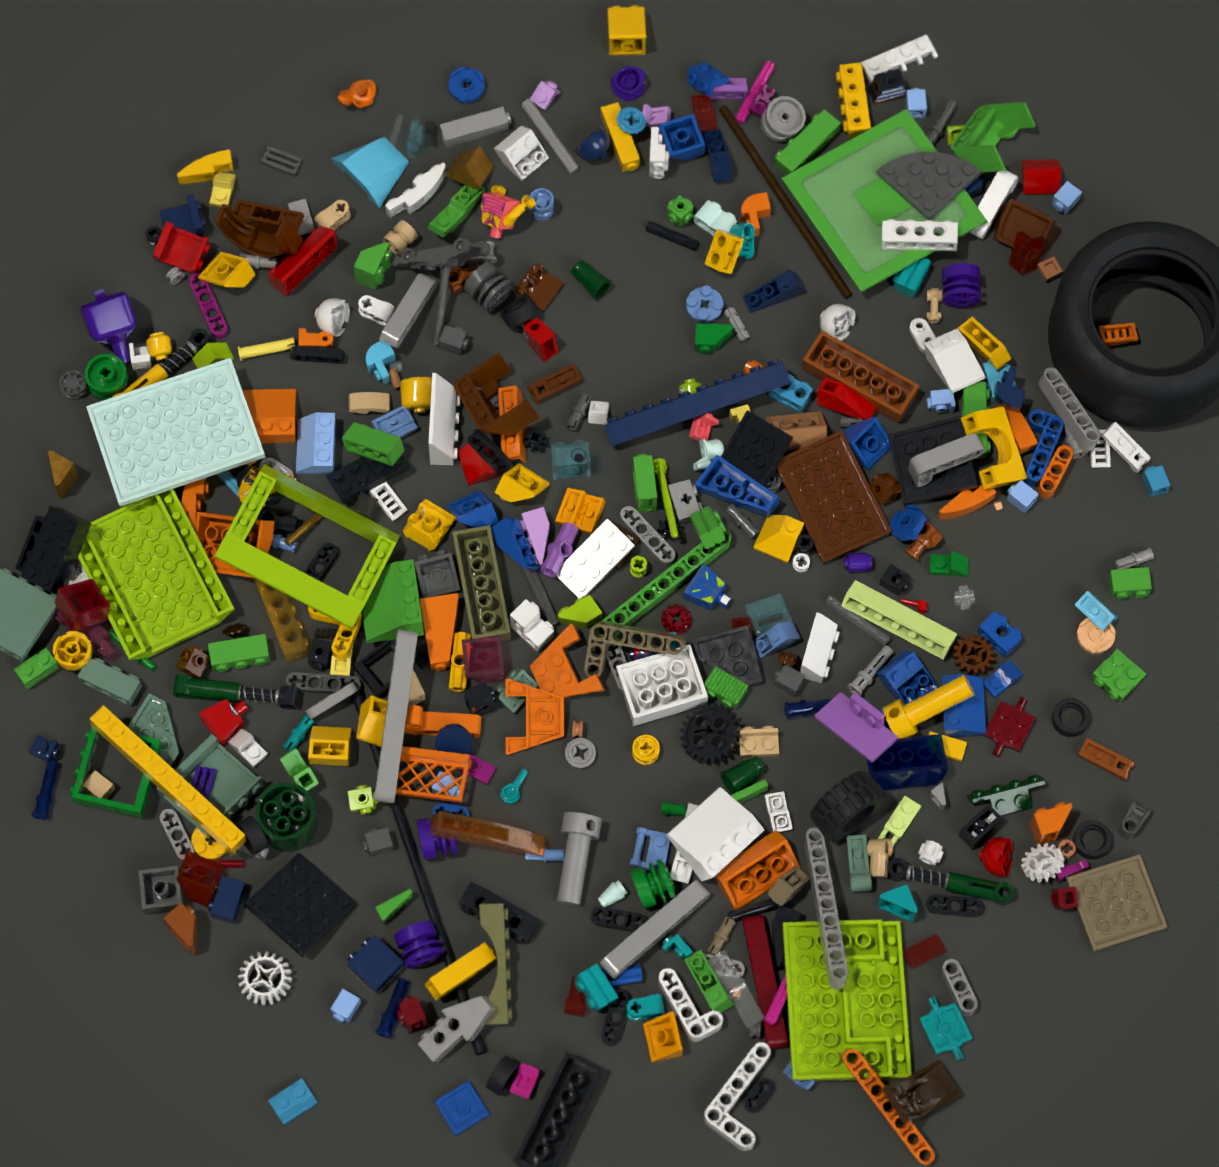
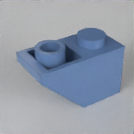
M780 622L753 642L759 657L764 658L788 648L801 638L793 622Z

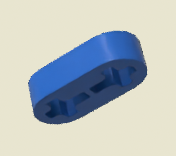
M439 803L433 808L435 820L439 816L436 812H440V809H444L445 813L450 814L454 825H465L470 818L468 809L463 806ZM460 812H463L464 816L466 817H462V820H458V816L452 814L458 815ZM443 814V816L440 817L441 823H446L445 816Z

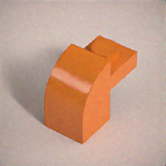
M767 192L751 195L742 204L741 222L746 221V223H751L754 226V237L759 236L760 232L758 219L770 217L771 208Z

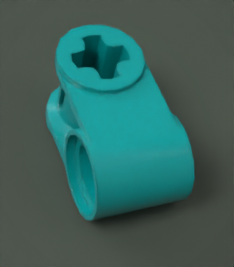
M751 223L734 224L730 229V233L744 239L738 257L751 259L754 255L755 228Z
M661 994L632 999L628 1002L626 1015L632 1021L654 1019L665 1014ZM632 1007H636L639 1010L638 1013H635Z

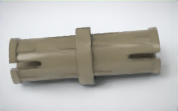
M724 917L719 930L714 933V939L706 951L708 954L719 956L723 945L728 942V936L736 924L734 920Z

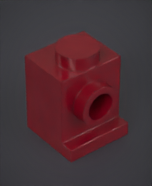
M1076 887L1052 889L1051 902L1054 905V909L1079 906ZM1068 892H1070L1071 903L1069 902Z

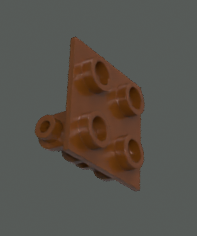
M538 263L530 267L512 293L518 297L529 295L537 309L543 312L564 283L544 271V266Z

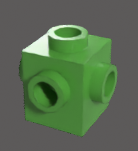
M680 195L676 199H672L667 205L668 219L679 228L688 223L693 218V204L687 198L684 199Z

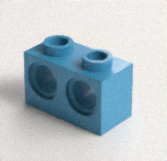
M787 373L790 384L786 385L788 388L781 389L779 387L770 390L768 397L802 413L812 397L813 388L808 383L800 382ZM802 393L804 397L799 398L795 394Z

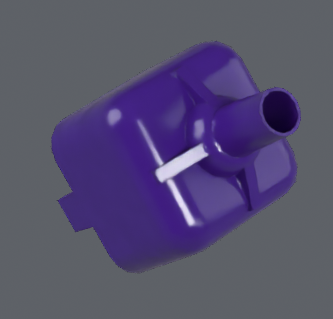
M103 288L94 291L96 301L79 307L88 334L95 342L111 345L115 355L123 363L131 360L126 339L137 326V319L128 294L123 291L107 297Z

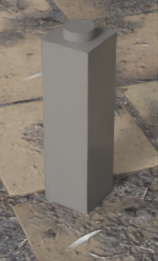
M500 107L440 124V133L445 148L509 131L511 119L509 113H505L504 108Z

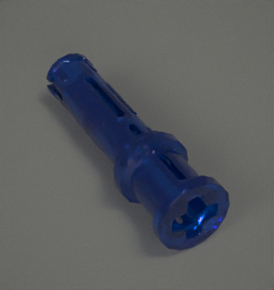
M803 699L795 703L784 702L786 719L800 715L806 717L809 713L819 712L832 699L808 702Z
M47 761L41 790L35 798V801H37L35 810L31 814L33 818L39 820L49 819L48 811L53 803L51 796L59 767V762L57 763V761Z
M398 978L386 1012L381 1014V1022L379 1027L375 1029V1033L387 1039L392 1037V1029L394 1024L398 1022L397 1011L399 1010V1003L404 999L410 982H406V979Z

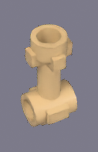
M931 288V290H927V301H931L930 312L927 313V319L929 323L936 324L941 319V313H938V301H942V290Z

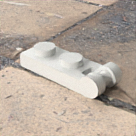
M1116 422L1112 423L1101 435L1130 465L1134 472L1139 473L1144 463L1147 464L1151 460L1150 456ZM1136 455L1139 458L1137 461L1134 459Z

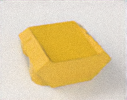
M425 499L418 505L417 511L408 517L407 525L402 531L406 538L409 537L427 548L428 551H432L438 546L456 518Z

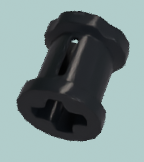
M807 534L800 535L797 539V554L803 553L809 556L814 545L813 538Z

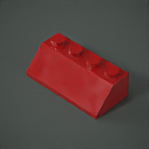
M324 226L313 229L309 233L308 238L304 242L302 241L296 256L287 254L278 267L275 266L271 269L268 275L270 284L286 297L338 247L336 232Z

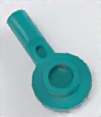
M522 769L515 781L509 783V785L501 790L502 801L507 804H513L519 800V787L529 773L527 770Z

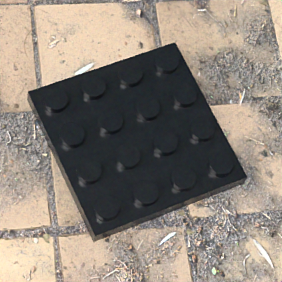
M961 415L888 434L898 483L903 489L900 493L904 506L978 488L972 460L934 474L932 480L922 487H916L908 471L910 460L916 455L967 436Z
M298 853L247 900L244 906L303 958L356 907L357 903Z

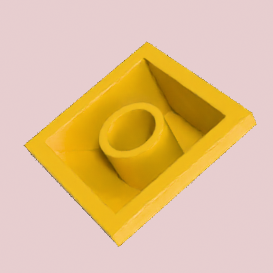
M220 252L198 278L199 280L223 287H245L256 274L246 258Z
M519 463L503 474L495 493L505 501L515 502L535 497L546 489L550 483Z
M770 515L769 518H766L753 549L788 563L797 545V539L803 532L804 523L787 515Z

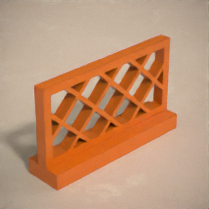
M402 746L400 761L405 762L408 767L398 772V778L401 779L404 785L396 789L397 795L462 803L468 772L472 765L469 755ZM418 764H424L427 769L417 775L413 768ZM438 766L443 767L446 772L436 777L432 770ZM456 769H463V775L455 780L451 773ZM411 770L416 777L406 783L402 775ZM430 772L434 780L424 785L420 778ZM449 775L453 782L444 788L439 781ZM418 780L423 787L418 791H412L409 786ZM438 783L442 790L436 794L430 793L428 788ZM456 785L459 788L458 797L450 796L447 791Z

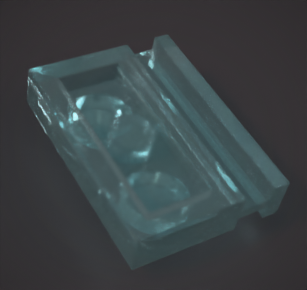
M413 117L409 138H407L408 157L416 158V151L419 145L423 144L424 134H422L424 127L421 126L420 118Z

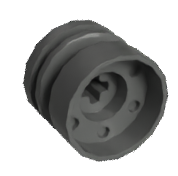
M486 262L470 275L465 282L464 291L471 298L477 299V303L486 312H490L505 301L514 285L510 280H507L505 275H500V270L491 262Z

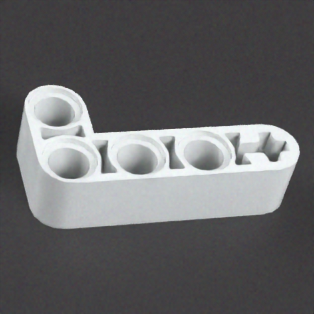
M1007 170L998 171L978 206L987 222L970 231L971 234L981 239L985 237L1007 196L1015 189L1019 180L1018 176Z
M666 968L660 972L659 986L691 1041H701L721 1029L723 1017L719 1012L710 1011L700 1017L674 970ZM664 976H667V978H671L672 988H670V984L667 980L664 981ZM680 993L682 999L674 1000L672 994ZM689 1010L692 1016L685 1018L681 1015V1012ZM710 1018H716L718 1019L719 1024L716 1026H712L709 1024L708 1020ZM698 1027L702 1032L699 1035H694L691 1029Z

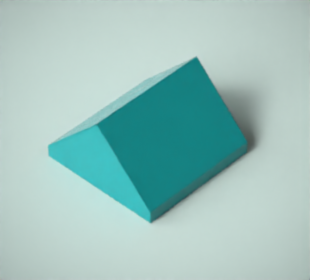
M907 884L882 893L877 904V908L912 923L918 910Z

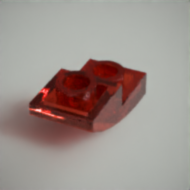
M704 94L691 96L693 114H695L700 132L716 130L717 125L711 98Z

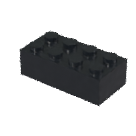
M50 506L21 577L49 592L57 593L58 588L67 585L92 523L63 508Z

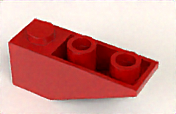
M824 377L818 388L817 405L863 421L871 418L876 411L875 406L839 381Z

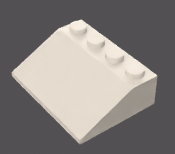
M432 373L429 426L430 465L453 466V459H457V448H454V441H458V430H455V424H459V412H456V406H460V397L457 395L454 386L437 373Z
M690 645L685 646L683 651L677 655L659 653L616 666L633 726L698 708V705L704 706L706 702L708 703V696Z
M719 787L666 836L699 879L705 881L713 878L757 838L764 829L753 814Z

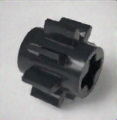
M540 428L538 430L530 429L529 435H524V439L527 440L525 447L529 446L531 452L534 450L541 452V447L547 446V442L544 440L546 439V433L542 434Z
M666 516L664 521L659 520L661 527L657 529V532L663 534V539L670 538L672 541L670 529L666 530V528H669ZM679 523L676 524V525H677V529H680V528H681V524H679Z

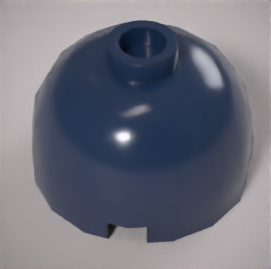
M601 125L598 127V133L594 130L580 144V150L577 148L574 150L585 161L593 162L598 158L602 161L609 154L607 150L610 146V137Z

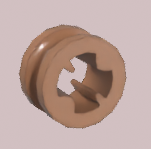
M573 720L572 737L579 736V738H582L583 721L578 723L576 720Z
M1063 840L1058 845L1064 859H1069L1074 855L1076 847L1071 840ZM1065 845L1069 846L1068 849L1071 848L1068 854L1061 850Z

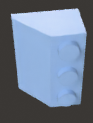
M313 413L298 419L296 473L330 474L334 472L335 413Z

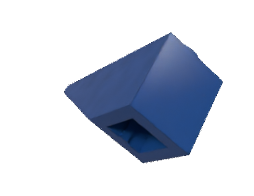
M506 517L491 527L492 535L498 547L524 569H538L536 558L531 552L529 541L524 535L522 524L518 518Z

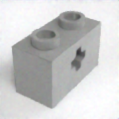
M690 479L668 485L677 523L681 525L692 523L690 514L696 511L700 512L703 509L701 502L696 500L695 496H698L695 485L691 484Z

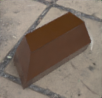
M1011 199L1008 203H1003L996 216L993 239L1038 259L1055 243L1061 228L1055 226L1054 218Z

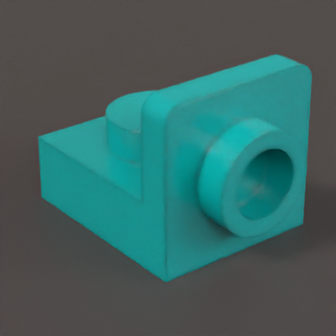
M678 934L674 937L672 935L663 942L662 951L664 953L674 946L673 950L680 959L682 957L686 959L693 954V951Z

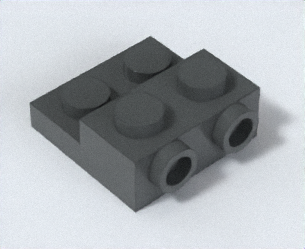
M446 550L435 552L436 556L428 558V554L416 557L417 561H414V567L422 598L460 590L451 552L447 553Z

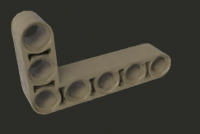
M600 621L590 630L584 672L588 678L594 674L600 676L604 672L609 643L677 655L685 648L686 641L677 634ZM597 627L604 629L605 634L603 636L597 634ZM616 630L623 633V639H618L615 636ZM634 634H640L642 642H636ZM653 637H658L661 640L660 646H656L653 643ZM673 640L680 643V649L672 647ZM594 646L601 648L602 653L600 655L593 651ZM596 665L599 668V672L593 673L590 666Z

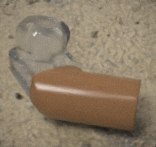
M400 362L391 363L389 366V376L394 389L400 387L401 379L398 372L403 369Z

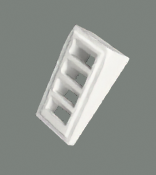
M1099 430L1100 437L1106 430ZM1104 439L1098 440L1097 444H1104V447H1094L1090 451L1091 468H1110V445ZM1095 451H1105V455H1095ZM1105 458V462H1096V459Z
M387 482L373 488L368 493L392 522L408 511ZM384 489L385 493H383L381 496H378L377 493ZM389 495L390 498L383 502L382 499ZM394 501L395 504L392 505L390 508L386 506L390 502ZM398 506L400 510L392 514L391 511Z

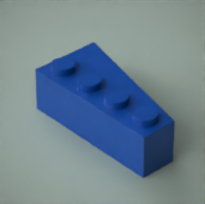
M719 455L715 456L694 484L698 492L730 504H735V506L767 518L770 517L780 503L777 495Z

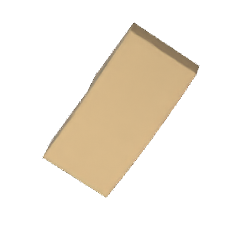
M358 392L348 395L349 412L367 414L369 411L388 413L390 410L388 393Z

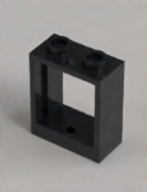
M386 640L354 664L355 672L377 698H381L389 692L390 681L381 687L366 667L389 650L394 653L396 641L394 642L393 640Z

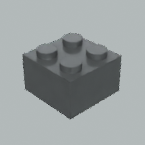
M179 866L139 870L142 910L145 914L172 911L180 903L184 905L182 874Z

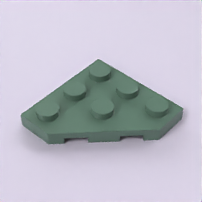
M149 693L128 728L134 734L160 739L162 748L159 756L170 767H173L180 754L167 704L165 701Z

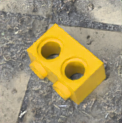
M717 229L704 264L719 272L732 274L744 239L728 231Z

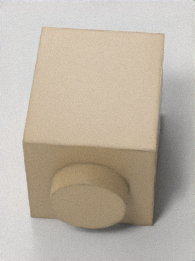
M97 771L88 774L83 782L84 790L94 797L108 799L115 790L113 783Z

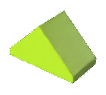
M207 343L192 360L197 369L228 358L234 360V357L227 343Z

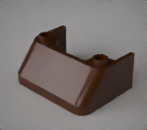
M499 352L458 378L454 388L480 432L513 435L540 417L527 399L505 414L498 415L490 398L498 393L499 385L496 381L512 371Z

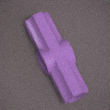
M565 522L556 540L548 545V555L541 567V572L551 578L556 577L565 558L571 556L573 551L572 544L579 529L575 524Z

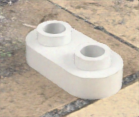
M916 318L910 323V334L920 351L925 353V341H930L936 337L926 320ZM916 325H921L922 328L919 329L916 327Z

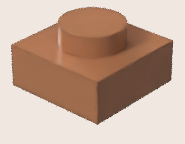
M1054 256L1037 265L1046 282L1063 273Z

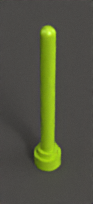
M658 458L653 460L654 473L658 476L671 537L677 538L678 530L665 477L667 464L665 459Z

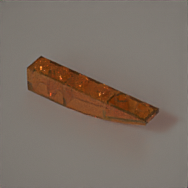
M437 812L431 819L430 836L543 856L545 836L533 832L444 812Z

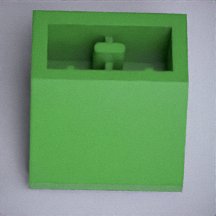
M388 242L360 252L354 265L355 282L375 290L379 284L383 283L385 278L384 272L391 266L390 258L392 251H390V244Z

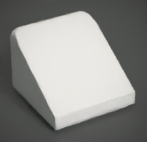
M590 401L588 422L594 424L606 423L609 403Z

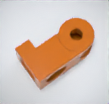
M299 328V346L333 348L332 334L325 331L307 333L306 328Z

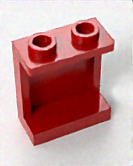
M166 221L153 253V259L194 274L197 271H201L204 264L202 258L204 253L208 254L211 244L208 237L205 236L203 238L176 228L172 223Z

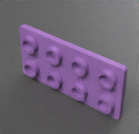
M840 692L815 714L816 720L870 762H874L898 739L896 734L884 726V714L857 693H854L849 699Z

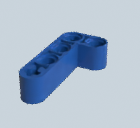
M1039 409L1031 411L1027 420L1031 430L1041 434L1026 471L1027 479H1024L1029 487L1039 486L1064 425L1060 417ZM1033 418H1037V419H1039L1041 422H1040V423H1035V422H1033L1032 419H1033ZM1050 425H1055L1058 429L1053 430L1050 428ZM1044 441H1048V442H1050L1052 445H1051V446H1046V445H1044L1043 442H1044ZM1041 457L1045 462H1039L1036 458ZM1034 470L1038 471L1035 478L1032 477Z

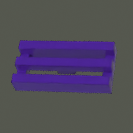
M197 765L191 786L196 789L200 773H202L198 792L202 794L207 774H210L204 798L209 800L217 771L215 768H202Z

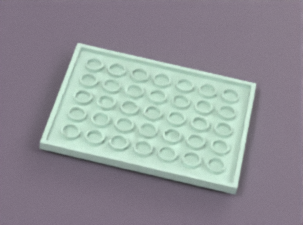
M231 358L86 406L120 507L265 458V453Z

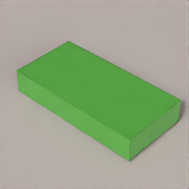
M766 780L759 781L732 794L731 797L741 804L768 791V784Z

